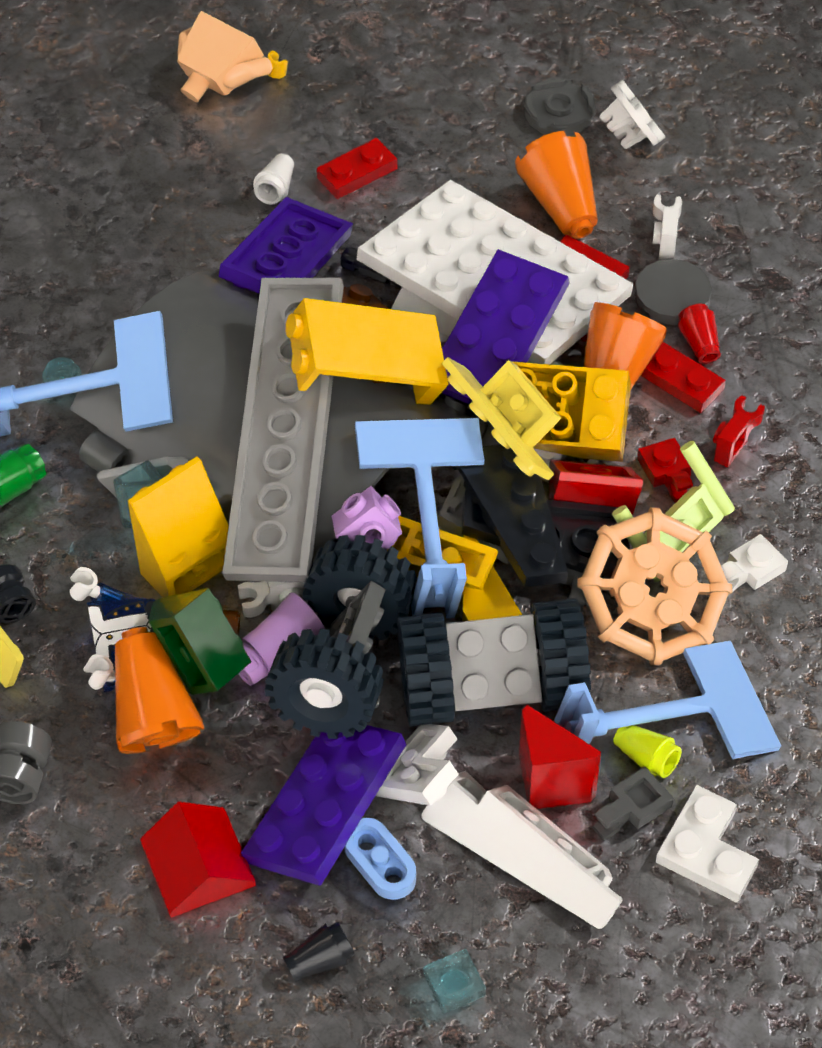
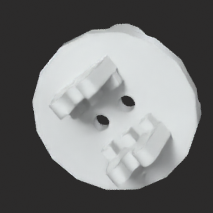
M623 79L611 88L617 98L604 110L600 118L603 122L610 121L607 124V128L614 132L617 139H622L626 136L621 141L624 149L633 146L646 137L655 146L666 137Z

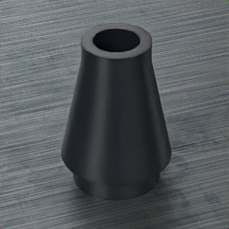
M336 922L330 926H327L326 923L323 924L291 953L283 956V959L293 979L297 982L304 977L347 965L345 960L354 956L355 953L339 922Z

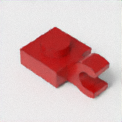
M743 395L738 397L734 403L733 417L728 423L723 421L713 437V443L717 444L714 461L727 468L747 443L751 430L763 420L765 406L760 404L756 411L747 412L744 410L747 397Z
M675 437L638 448L637 456L652 486L655 488L665 484L674 503L688 491L687 489L693 487V482L690 478L691 467L680 451L681 447Z

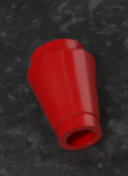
M694 304L683 309L679 314L678 328L698 358L699 363L708 364L718 360L721 352L719 350L715 313L709 310L706 304Z

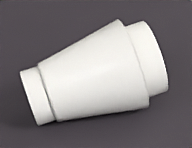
M277 154L254 178V193L263 203L277 204L287 197L294 168V162L290 156Z

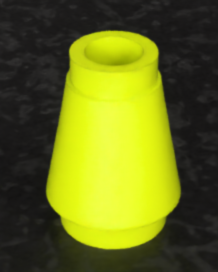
M635 725L618 728L613 739L615 746L620 748L641 768L646 767L654 777L657 775L662 778L668 777L675 770L681 757V748L675 745V740L672 737Z

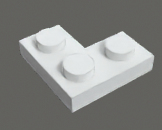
M434 724L420 725L405 741L407 745L376 796L430 806L445 795L449 784L458 775L451 762L444 760L447 751L457 740L450 727Z
M696 785L658 851L656 863L738 903L757 868L759 859L720 840L735 814L737 804Z

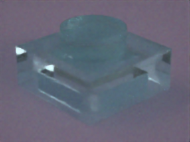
M466 948L423 966V975L443 1014L486 996V987Z

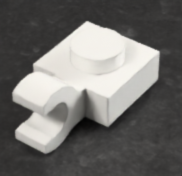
M656 195L654 198L653 215L661 221H655L653 244L660 245L658 260L674 259L678 218L681 215L682 208L681 197L676 196L675 204L669 207L662 205L661 195Z
M760 534L730 552L728 562L721 565L727 582L732 584L733 591L745 582L756 590L785 572L788 560Z
M262 581L241 583L238 585L239 599L249 597L255 599L251 602L242 603L243 616L247 618L256 617L269 604L271 610H275L291 592L303 599V591L305 589L303 586L305 582Z

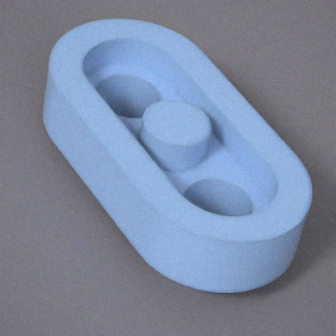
M362 818L344 847L348 859L378 895L391 900L404 898L412 892L416 884V865L413 859L380 821L373 818ZM363 843L374 845L370 850H363L359 846ZM391 875H397L401 880L397 883H390L386 878Z

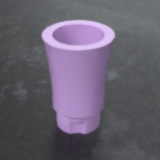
M289 593L263 622L241 639L251 663L238 674L248 685H254L262 678L268 676L280 644L283 640L287 641L289 635L296 633L300 637L302 630L311 629L314 635H318L320 629H325L318 616L301 597L295 593Z

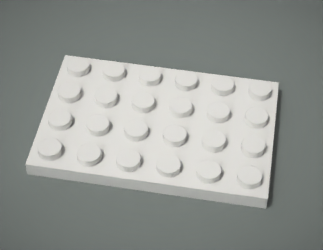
M452 180L446 182L358 247L357 252L358 261L457 320L460 318L497 249L567 275L570 284L528 360L529 363L550 365L588 333L590 312L595 302L619 306L631 296L634 285L615 272L608 270Z

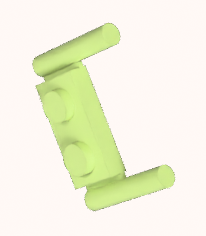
M689 441L680 448V451L701 484L691 487L665 514L702 532L707 530L710 532L724 516L732 513L735 507L695 442ZM626 505L618 507L612 513L617 523L633 518ZM647 531L627 538L633 548L647 544ZM660 531V542L683 552L690 545ZM657 577L653 578L654 582L661 581Z

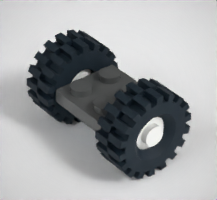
M348 535L339 536L337 543L333 539L327 541L324 548L320 547L316 553L309 576L306 578L303 586L305 588L303 600L308 601L307 604L311 609L318 613L317 616L323 625L327 622L330 626L328 630L320 629L318 635H314L311 629L302 630L300 637L293 633L288 636L287 641L283 640L266 678L264 689L265 696L270 697L268 704L271 709L280 708L278 717L284 722L288 719L293 720L294 724L292 727L299 731L306 727L311 729L310 735L319 737L321 732H327L328 739H337L339 732H342L345 737H350L354 735L355 729L361 732L366 728L367 722L370 723L384 679L381 678L383 674L381 665H375L377 658L372 652H369L374 635H377L381 641L388 639L390 632L393 635L397 633L398 617H406L408 615L416 587L415 571H408L411 563L406 557L399 560L397 558L399 551L393 546L388 550L382 548L383 541L374 538L371 544L365 542V536L356 535L354 541H350Z

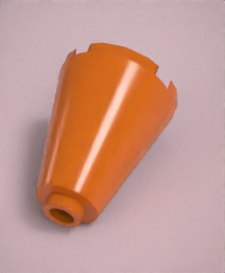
M557 131L529 143L525 147L527 154L521 160L519 155L517 156L515 168L518 175L563 235L567 234L575 239H579L589 235L598 222L587 145L584 138L578 132H574L575 137L566 136L565 131Z
M595 302L590 312L583 367L629 371L632 389L664 341L667 328L641 314L634 312V315L621 312V307Z
M137 627L121 634L122 639L115 643L116 744L119 753L146 752L145 746L158 744L159 748L162 749L185 742L201 734L200 730H204L203 720L155 632H148L147 627Z

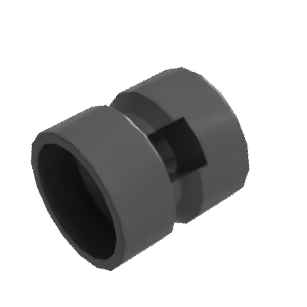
M18 721L0 724V801L11 804H28L36 800L43 778L42 769L47 764L52 747V738L43 729Z

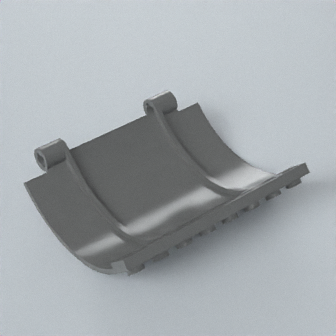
M204 270L192 273L166 286L132 315L136 316L161 311L173 422L126 432L123 428L119 384L77 392L70 410L99 428V430L92 432L85 439L79 452L80 460L98 472L163 457H185V459L190 461L197 456L202 461L229 525L259 293L247 288L237 287L232 282L218 277L219 270ZM115 335L100 353L88 374L117 367ZM333 376L312 563L320 547L324 548L327 541L331 539L335 542L338 541L334 532L332 515L341 509L343 503L355 493L361 494L370 486L374 488L390 469H359L355 421L478 418L473 411L467 408V403L441 393L431 405L416 404L413 385L400 383L375 384L372 380Z

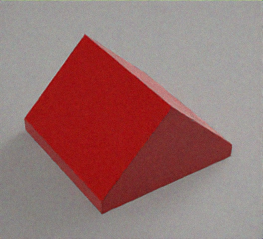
M550 459L549 468L554 475L549 479V500L613 507L626 505L633 516L642 490L643 479L631 467Z
M526 705L521 713L519 760L527 801L536 809L591 803L596 797L601 751L529 705Z
M178 801L140 838L141 845L170 918L256 886L254 876L247 860L241 854L242 848L224 807Z

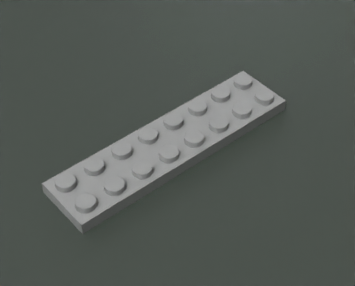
M341 278L261 279L222 573L227 581L305 582L309 576L313 559L333 376L319 374L307 391L298 390L296 374L293 373L291 368L293 355L291 341L286 335L285 327L288 316L294 312L303 298L342 303L344 285Z

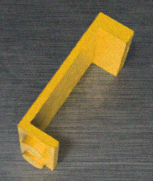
M303 298L294 312L287 318L285 329L286 335L291 341L293 354L291 368L293 373L296 374L299 391H307L319 374L413 385L416 404L431 405L449 385L446 368L442 364L444 357L435 315Z

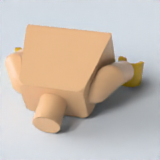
M202 11L198 14L193 26L182 31L178 37L177 62L189 77L181 88V92L194 102H198L207 88L225 96L233 89L258 77L268 75L271 78L280 79L286 76L288 60L278 61L279 54L276 51H270L267 58L263 57L264 54L253 37Z

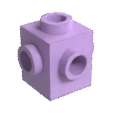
M370 486L361 494L355 493L343 503L341 509L332 515L335 536L339 538V536L348 535L350 541H354L356 535L365 536V542L371 544L374 538L383 541L381 547L387 550L397 541L398 536L402 534L398 518L401 515V511L390 496L385 494L381 497Z

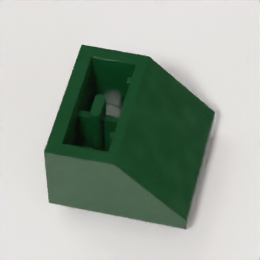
M209 588L158 598L153 602L148 622L191 695L218 691L251 663L241 638L232 629L222 611L219 600L213 596Z

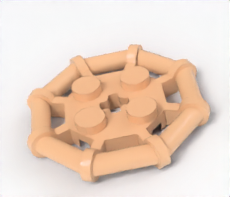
M653 507L649 508L648 512L611 526L602 525L597 530L598 539L582 577L577 579V588L582 589L600 633L597 637L603 643L608 641L649 660L650 665L660 666L664 660L682 654L685 648L709 645L714 641L713 632L727 596L732 594L733 590L732 584L726 580L710 541L712 535L707 530L704 532L697 530L662 513L660 508ZM647 530V544H642L631 550H628L622 544V539ZM660 531L690 545L683 552L660 542ZM611 551L618 558L611 578L603 579L600 576ZM696 552L710 584L699 583L697 580V569L689 560ZM654 577H657L661 580L664 591L652 597L649 595L650 587L644 583L645 579L652 580ZM601 590H609L611 597L614 596L618 604L616 609L619 615L614 620L611 617ZM697 595H710L701 619L697 623L690 615ZM628 622L648 631V641L621 629V626ZM678 623L688 632L666 642L661 640V630Z

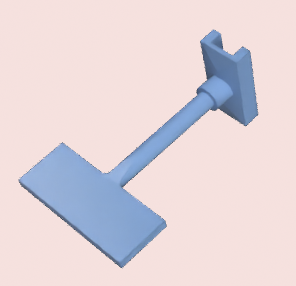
M161 311L114 320L118 362L117 367L114 369L16 388L14 385L0 387V437L11 435L9 410L18 409L19 404L116 384L120 385L123 428L126 432L172 423L173 416Z
M479 418L355 421L359 469L411 467L415 470L426 562L421 565L411 604L412 616L422 615L424 608L445 607L446 618H455L467 579L465 563L447 564L442 558L431 467L484 465L485 460Z
M731 641L684 649L683 655L701 691V696L604 713L602 709H596L586 683H579L568 686L554 719L555 723L590 744L593 737L606 735L610 729L708 712L712 715L732 759L779 751L781 748L776 733Z

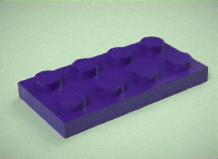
M285 197L220 264L218 277L232 282L237 287L247 288L259 294L262 278H313L351 236L353 223Z
M497 249L442 348L444 360L449 357L465 366L482 387L508 360L511 362L527 363L570 284L568 276ZM446 369L447 378H448L451 374H450V373L448 372V370ZM450 383L442 391L443 394L464 403L470 404L472 402L467 394L462 395Z
M366 725V728L361 732L355 729L354 735L350 737H345L342 732H339L337 739H328L327 732H321L319 737L315 736L241 852L248 864L321 886L407 745L402 734Z

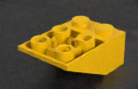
M513 362L561 417L555 426L533 447L534 449L582 459L623 462L631 389L629 371Z
M197 456L184 465L176 466L168 475L151 486L140 489L132 498L127 500L140 574L162 597L191 592L223 571L229 525L202 461Z

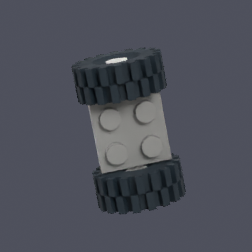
M577 599L532 603L530 607L531 614L461 622L445 623L442 613L398 617L397 633L401 679L409 726L454 722L455 711L540 702L544 712L559 710L568 686L573 684L586 683L590 693L591 680L589 674H591V668L588 659L589 648L586 642V628L583 625L584 618L582 612H580V604L577 602Z

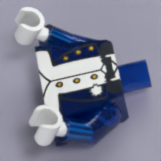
M80 567L70 577L71 581L75 582L70 589V595L76 601L85 600L87 596H90L92 602H87L96 649V654L89 658L83 670L86 673H93L88 680L92 689L97 690L103 687L104 692L115 690V643L121 640V634L129 629L147 627L148 632H154L148 620L152 604L156 600L153 598L145 599L119 591L104 583H97V576L91 569Z

